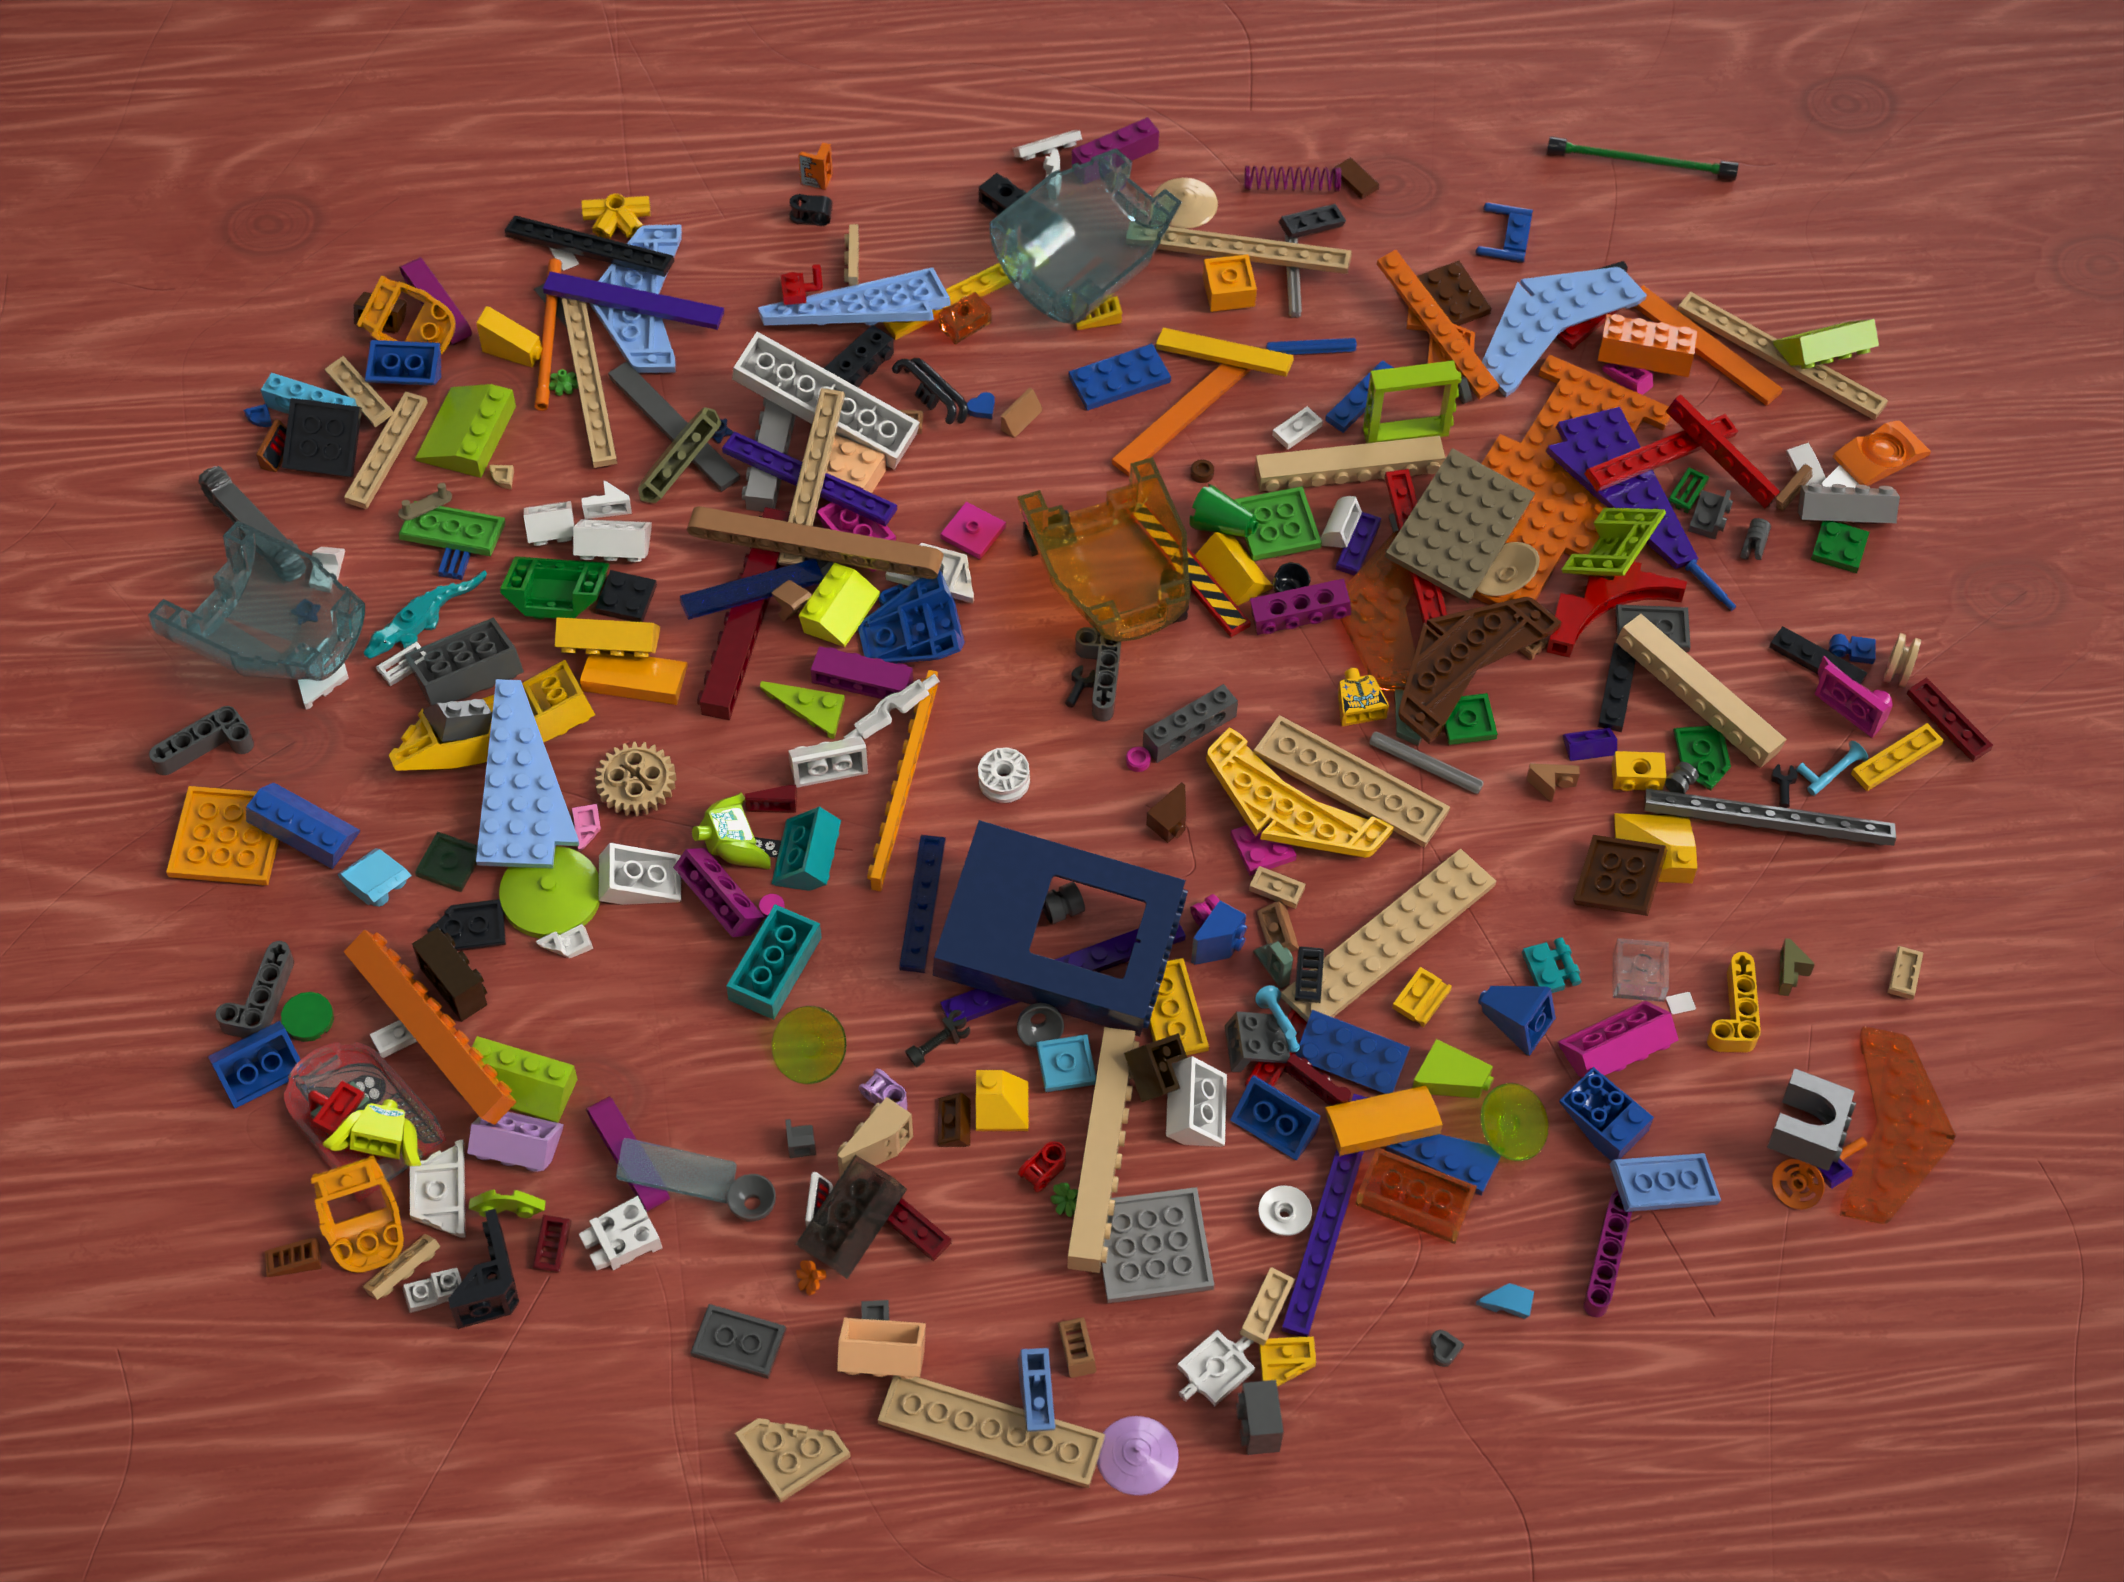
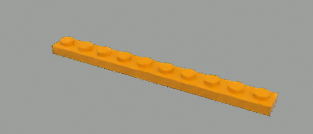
M928 670L926 679L933 674L938 678V672ZM938 683L928 690L929 695L914 706L916 716L915 719L910 720L908 727L910 738L904 741L902 753L905 754L904 759L899 760L897 766L898 781L894 780L892 783V802L888 801L885 809L887 820L886 823L882 822L880 826L879 837L882 838L880 844L876 843L873 858H876L874 865L870 864L867 879L871 880V890L882 891Z

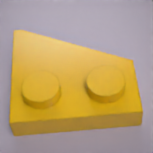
M1314 1337L1268 1338L1264 1346L1259 1344L1262 1381L1276 1380L1277 1387L1316 1366Z

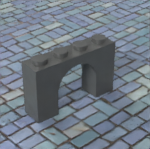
M1794 1068L1782 1103L1811 1113L1819 1118L1824 1125L1808 1124L1780 1113L1767 1148L1829 1171L1832 1161L1838 1163L1842 1153V1146L1856 1106V1102L1852 1101L1855 1091Z

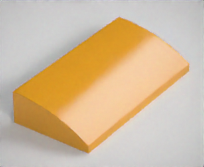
M600 651V655L589 654L580 678L581 689L585 692L677 705L688 663L656 657H634V654L624 653V656H611L610 651Z
M1426 1085L1325 1107L1339 1156L1441 1134L1443 1126L1434 1100Z

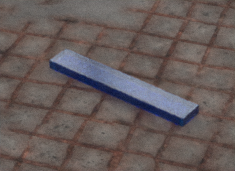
M811 559L681 595L680 603L688 620L772 597V592L788 580L804 588L821 583L824 577L816 560Z
M921 835L899 965L900 971L925 973L946 837Z

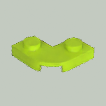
M489 1190L471 1198L469 1209L478 1212L482 1217H486L485 1211L496 1209L497 1214L509 1210L516 1213L518 1217L531 1218L533 1215L544 1211L545 1200L518 1190H514L512 1195L496 1194L495 1190Z

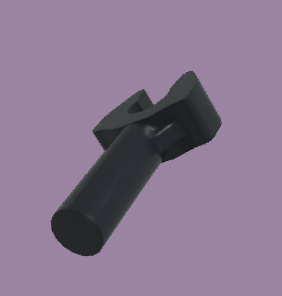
M1083 665L1073 670L1071 680L1075 682V685L1065 702L1067 706L1074 707L1084 688L1094 687L1095 670H1092L1087 678L1081 677Z
M1777 764L1772 772L1771 781L1779 784L1780 807L1789 808V785L1796 783L1798 778L1797 771L1790 765L1788 776H1783L1780 773V764Z

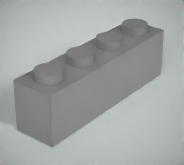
M1809 483L1808 486L1801 485L1798 514L1802 520L1896 523L1900 496L1890 486H1880L1877 489L1866 485H1856L1855 488L1846 487L1843 484H1833L1832 487H1827L1819 483Z

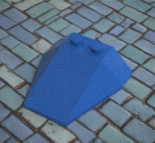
M940 570L936 579H917L866 617L858 627L864 657L880 658L894 664L940 660L960 652L965 643L956 604Z

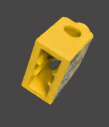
M1357 668L1346 670L1344 672L1346 679L1339 682L1338 688L1341 726L1386 719L1389 704L1374 676L1366 675L1360 677Z

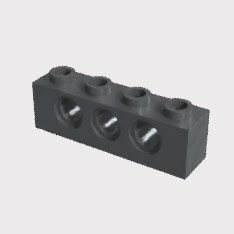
M1223 684L1145 729L1143 733V747L1149 751L1151 757L1158 763L1237 716L1238 700Z

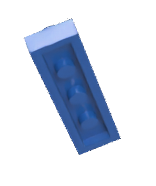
M1382 360L1372 371L1394 367ZM1370 373L1326 415V422L1344 433L1365 412Z

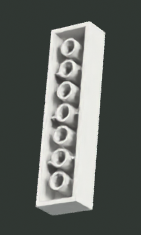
M756 332L733 367L732 380L811 424L821 388L843 391L845 397L836 434L884 453L886 466L894 470L917 434L919 421L759 332Z

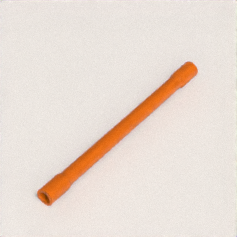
M559 259L549 260L547 277L550 271L561 273L562 262ZM546 294L541 345L543 349L540 355L538 386L534 405L535 409L539 411H545L549 406V383L558 296Z

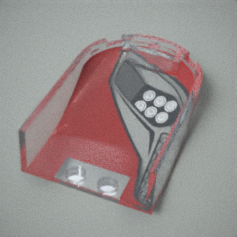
M340 1042L322 1046L303 1057L288 1076L289 1082L286 1091H284L286 1107L295 1123L331 1170L374 1155L389 1182L410 1167L404 1163L402 1153L400 1159H394L350 1150V1146L339 1151H333L323 1146L324 1141L331 1135H327L324 1131L313 1126L308 1094L310 1091L315 1090L330 1097L341 1081L348 1084L354 1081L370 1099V1104L382 1105L386 1099L394 1100L398 1104L397 1109H402L405 1112V1119L411 1121L415 1126L418 1141L417 1150L420 1159L447 1141L436 1116L382 1056L365 1044L354 1042V1045H341ZM376 1185L351 1194L360 1203L378 1190L380 1186Z

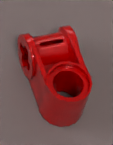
M1056 1141L1048 1142L1021 1166L1018 1176L1021 1178L1025 1177L1034 1186L1033 1189L1037 1193L1042 1191L1066 1166L1064 1146ZM1052 1154L1060 1156L1058 1160L1048 1159Z

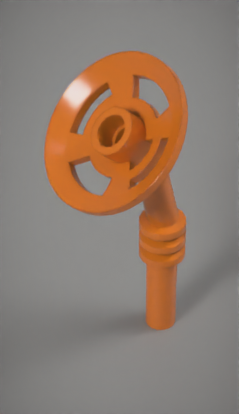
M1860 1137L1843 1147L1840 1159L1844 1162V1159L1866 1147V1140ZM1790 1158L1781 1162L1773 1173L1772 1185L1777 1197L1791 1208H1811L1823 1197L1825 1190L1824 1179L1819 1169L1814 1165ZM1799 1164V1166L1793 1167L1787 1172L1783 1171L1789 1165ZM1794 1171H1800L1795 1176L1791 1175ZM1817 1177L1818 1184L1814 1183L1813 1178ZM1781 1181H1787L1788 1187L1793 1192L1791 1197L1784 1191ZM1806 1187H1808V1188L1810 1189V1190L1807 1191V1192H1803V1193L1801 1192V1191H1803ZM1813 1192L1816 1194L1810 1200L1800 1201L1801 1198L1808 1197Z

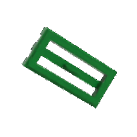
M1688 467L1668 498L1670 505H1676L1675 508L1678 510L1683 508L1684 512L1688 514L1706 486L1709 476ZM1693 475L1694 477L1680 499H1677V495L1689 476ZM1698 479H1701L1700 484L1696 488L1688 503H1686L1685 500L1687 499L1688 495L1692 491Z

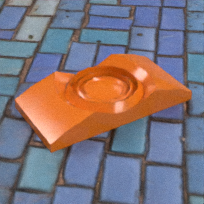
M1901 421L1884 423L1867 436L1854 438L1835 452L1833 458L1859 485L1869 486L1929 456L1931 451Z

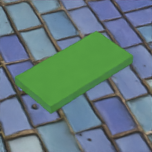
M440 506L412 520L404 521L399 532V539L491 556L506 523L503 517Z

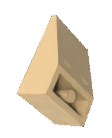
M888 1097L881 1104L877 1103L872 1108L865 1123L861 1122L856 1127L853 1133L854 1136L850 1141H845L837 1151L840 1178L846 1180L898 1156L913 1138L912 1114Z

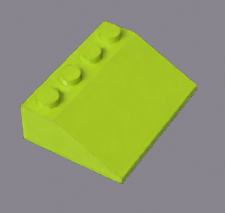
M493 384L451 387L415 458L416 461L481 478L516 408L513 390Z

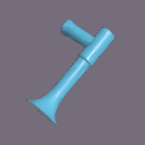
M1850 741V750L1845 757L1820 777L1806 767L1804 763H1801L1796 771L1812 783L1807 787V790L1811 795L1815 796L1851 763L1857 760L1867 761L1868 755L1865 749L1859 743Z
M1272 985L1261 988L1255 997L1257 1005L1271 1010L1285 1035L1289 1051H1298L1300 1045L1295 1037L1296 1030L1278 1005L1281 997L1280 990Z

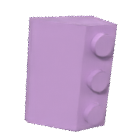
M507 1112L495 1125L478 1117L471 1124L467 1154L476 1155V1158L481 1160H498L507 1166H524L527 1170L533 1172L544 1171L552 1162L564 1124Z

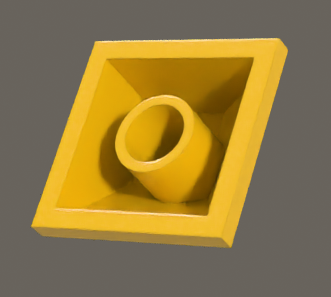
M976 1070V1131H1028V1081L1003 1070Z

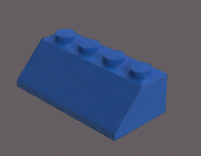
M276 783L260 788L246 806V822L331 869L336 866L360 833V829Z

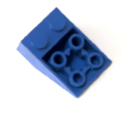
M1594 1067L1559 1101L1594 1147L1611 1161L1621 1159L1650 1130L1654 1119L1650 1113Z

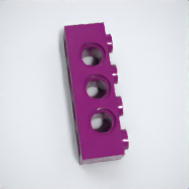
M1344 578L1250 598L1251 612L1257 635L1271 634L1283 629H1295L1298 626L1318 624L1325 620L1341 619L1351 615V604Z
M706 848L686 849L673 867L732 937L752 936L764 919L763 914Z

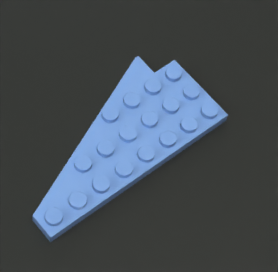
M932 267L806 296L807 303L784 305V302L758 307L764 325H825L830 323H865L866 325H875L878 322L934 320L932 309L940 310L951 304L948 293Z
M496 679L476 863L478 866L553 868L555 845L579 846V839L521 680Z

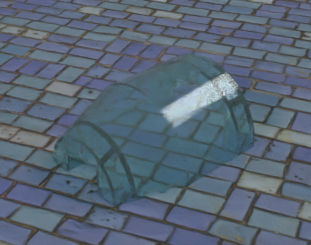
M1116 148L1091 158V161L1079 165L1075 163L1068 170L1052 172L990 222V238L994 252L1010 281L1034 307L1059 322L1073 324L1082 321L1149 265L1182 203L1167 189H1164L1153 198L1130 179L1132 161Z
M237 520L223 535L227 562L213 576L215 590L196 611L192 613L163 599L148 614L150 624L158 635L242 676L322 681L332 676L344 664L355 647L364 622L365 603L347 586L344 587L337 580L333 572L329 573L318 558Z

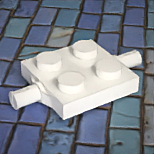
M1217 1329L1178 1363L1177 1368L1189 1380V1384L1178 1392L1180 1397L1187 1401L1198 1391L1216 1406L1255 1372V1367L1245 1358L1243 1353L1254 1341L1243 1336L1238 1342L1234 1343Z

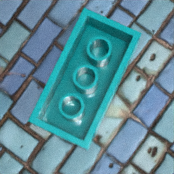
M774 904L726 985L728 1000L774 1020L822 938L820 923Z

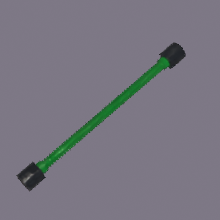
M1552 136L1549 137L1547 154L1564 156L1565 153H1582L1591 156L1599 155V157L1605 158L1613 157V159L1619 160L1621 158V160L1627 159V161L1633 162L1641 161V163L1647 164L1655 163V165L1661 166L1669 165V167H1683V169H1697V171L1705 172L1711 171V173L1717 174L1718 178L1736 180L1739 164L1737 162L1721 161L1720 164L1714 163L1711 165V163L1703 164V162H1689V160L1669 159V157H1655L1647 154L1638 155V153H1624V151L1618 150L1610 151V149L1604 148L1596 149V147L1590 146L1582 147V145H1574L1567 142V139Z

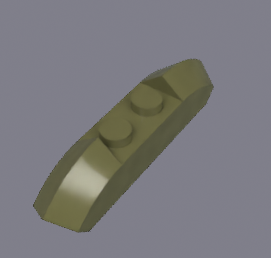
M704 407L654 463L638 487L640 501L658 502L719 429L721 421L714 409Z

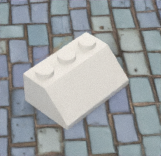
M581 519L573 527V555H578L583 560H592L594 556H601L607 561H616L618 557H624L630 562H640L642 558L648 555L652 522Z
M861 736L855 738L847 737L834 742H822L808 747L800 746L793 750H788L793 780L797 788L868 774L866 745Z
M1193 1056L1173 1063L1172 1067L1180 1089L1168 1093L1166 1136L1183 1145L1225 1146L1227 1074Z

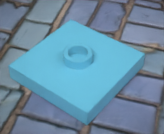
M1087 1034L1036 1042L1045 1092L1095 1085L1096 1074Z

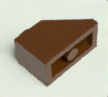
M1182 782L1147 812L1146 825L1167 843L1174 837H1180L1186 829L1185 784Z

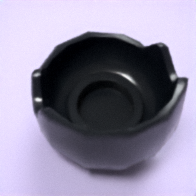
M1293 562L1283 564L1278 568L1274 576V591L1278 593L1309 586L1311 578L1307 569L1302 565Z

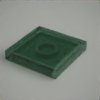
M437 831L419 863L415 875L462 892L477 865L478 846Z

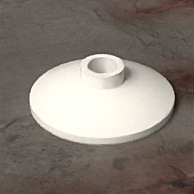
M1277 1186L1268 1190L1259 1203L1258 1211L1261 1222L1269 1231L1277 1235H1295L1303 1231L1311 1220L1312 1207L1308 1197L1301 1190L1292 1186ZM1287 1212L1289 1217H1282L1280 1213Z

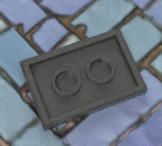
M1616 604V639L1626 624L1642 614L1685 652L1690 651L1688 607Z
M709 1304L692 1347L691 1356L769 1379L786 1332V1326Z

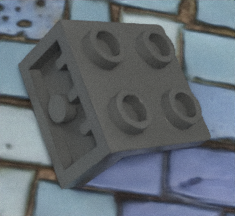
M1237 1011L1224 1025L1231 1072H1242L1250 1061L1287 1063V1060L1290 1058L1289 1046L1285 1035L1273 1014Z

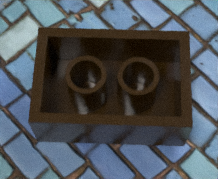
M437 927L412 943L419 968L461 1022L488 1005L485 995L488 993L482 984L484 982L483 977L477 969L472 971L468 966L470 962L463 951L457 952L454 948L456 946L455 942L448 933L443 934Z

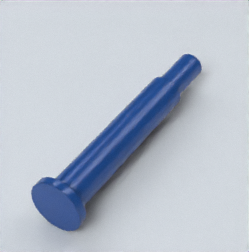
M1696 559L1687 564L1685 570H1690L1720 602H1723L1731 611L1736 608V605L1727 597L1728 595L1697 565Z

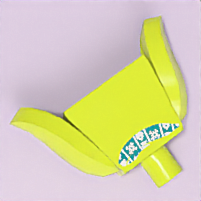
M391 1099L384 1100L382 1105L368 1104L364 1110H358L350 1114L323 1143L325 1148L333 1151L343 1150L350 1146V1150L394 1159H400L402 1153V1159L407 1166H421L417 1150L418 1141L415 1126L411 1121L405 1119V1112L402 1109H397L398 1104Z

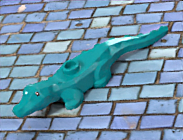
M484 570L467 582L463 581L460 584L451 583L446 586H438L436 589L426 592L425 595L411 600L384 629L377 630L372 634L369 644L364 650V655L372 659L389 651L398 642L403 644L404 649L417 642V635L424 629L434 630L439 622V609L449 599L476 588L486 578L487 572Z

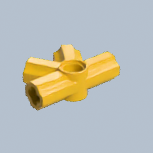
M614 193L606 199L582 200L583 221L597 220L592 227V231L598 237L610 239L618 226L627 238H632L636 231L643 226L637 217L651 216L649 196L624 198L622 195Z

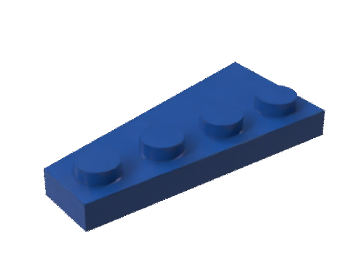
M1441 1134L1386 1146V1151L1481 1196L1504 1152L1503 1148Z

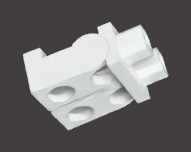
M638 1196L606 1212L598 1219L596 1217L590 1220L591 1227L579 1234L586 1249L599 1243L602 1249L590 1254L596 1270L610 1265L615 1270L620 1265L626 1264L651 1250L656 1252L663 1248L660 1238Z

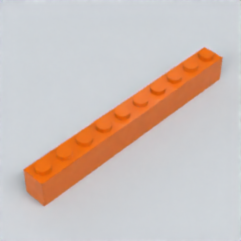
M364 929L343 952L479 1117L495 1125L516 1103L515 1099L510 1095L512 1092L511 1088L503 1081L499 1082L496 1078L498 1073L489 1064H484L482 1061L484 1056L476 1048L468 1045L469 1038L463 1032L457 1031L453 1027L456 1024L454 1020L447 1014H443L440 1011L442 1006L434 998L427 996L428 989L422 983L412 978L414 976L413 971L399 962L401 957L394 950L386 947L387 940L377 932L372 934Z

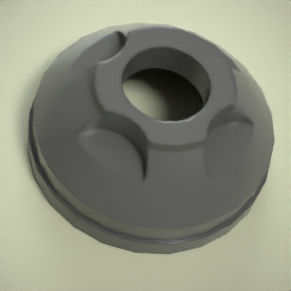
M1035 1003L1028 1006L1020 1013L1017 1020V1032L1023 1043L1033 1048H1037L1036 1042L1059 1039L1064 1030V1021L1060 1012L1054 1006L1047 1003ZM1035 1014L1045 1015L1046 1019L1043 1023L1033 1024L1031 1022V1018Z
M758 1174L743 1175L733 1181L728 1189V1206L731 1212L741 1220L751 1222L761 1220L769 1215L774 1208L776 1201L775 1188L764 1176ZM752 1197L759 1199L760 1206L758 1208L750 1210L745 1207L747 1199Z

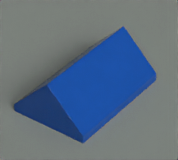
M371 340L365 382L436 385L440 380V343Z
M1253 1075L1230 1120L1297 1161L1318 1132L1321 1115Z

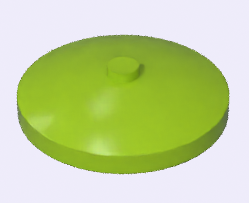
M555 846L553 868L508 867L502 877L499 888V897L504 915L517 930L528 936L540 939L555 931L560 935L581 924L585 926L593 918L601 902L599 901V874L593 863L580 852L567 847Z

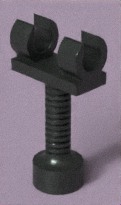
M954 1010L949 1014L948 1019L946 1017L942 1019L945 1029L940 1034L935 1035L925 1042L923 1046L921 1045V1047L912 1045L905 1050L906 1055L916 1068L925 1062L924 1057L926 1054L936 1048V1046L938 1047L940 1043L945 1042L949 1037L957 1044L960 1042L959 1039H964L970 1034V1027H967L963 1032L957 1031V1029H962L966 1025V1017L953 1022L955 1017L962 1014L960 1010Z

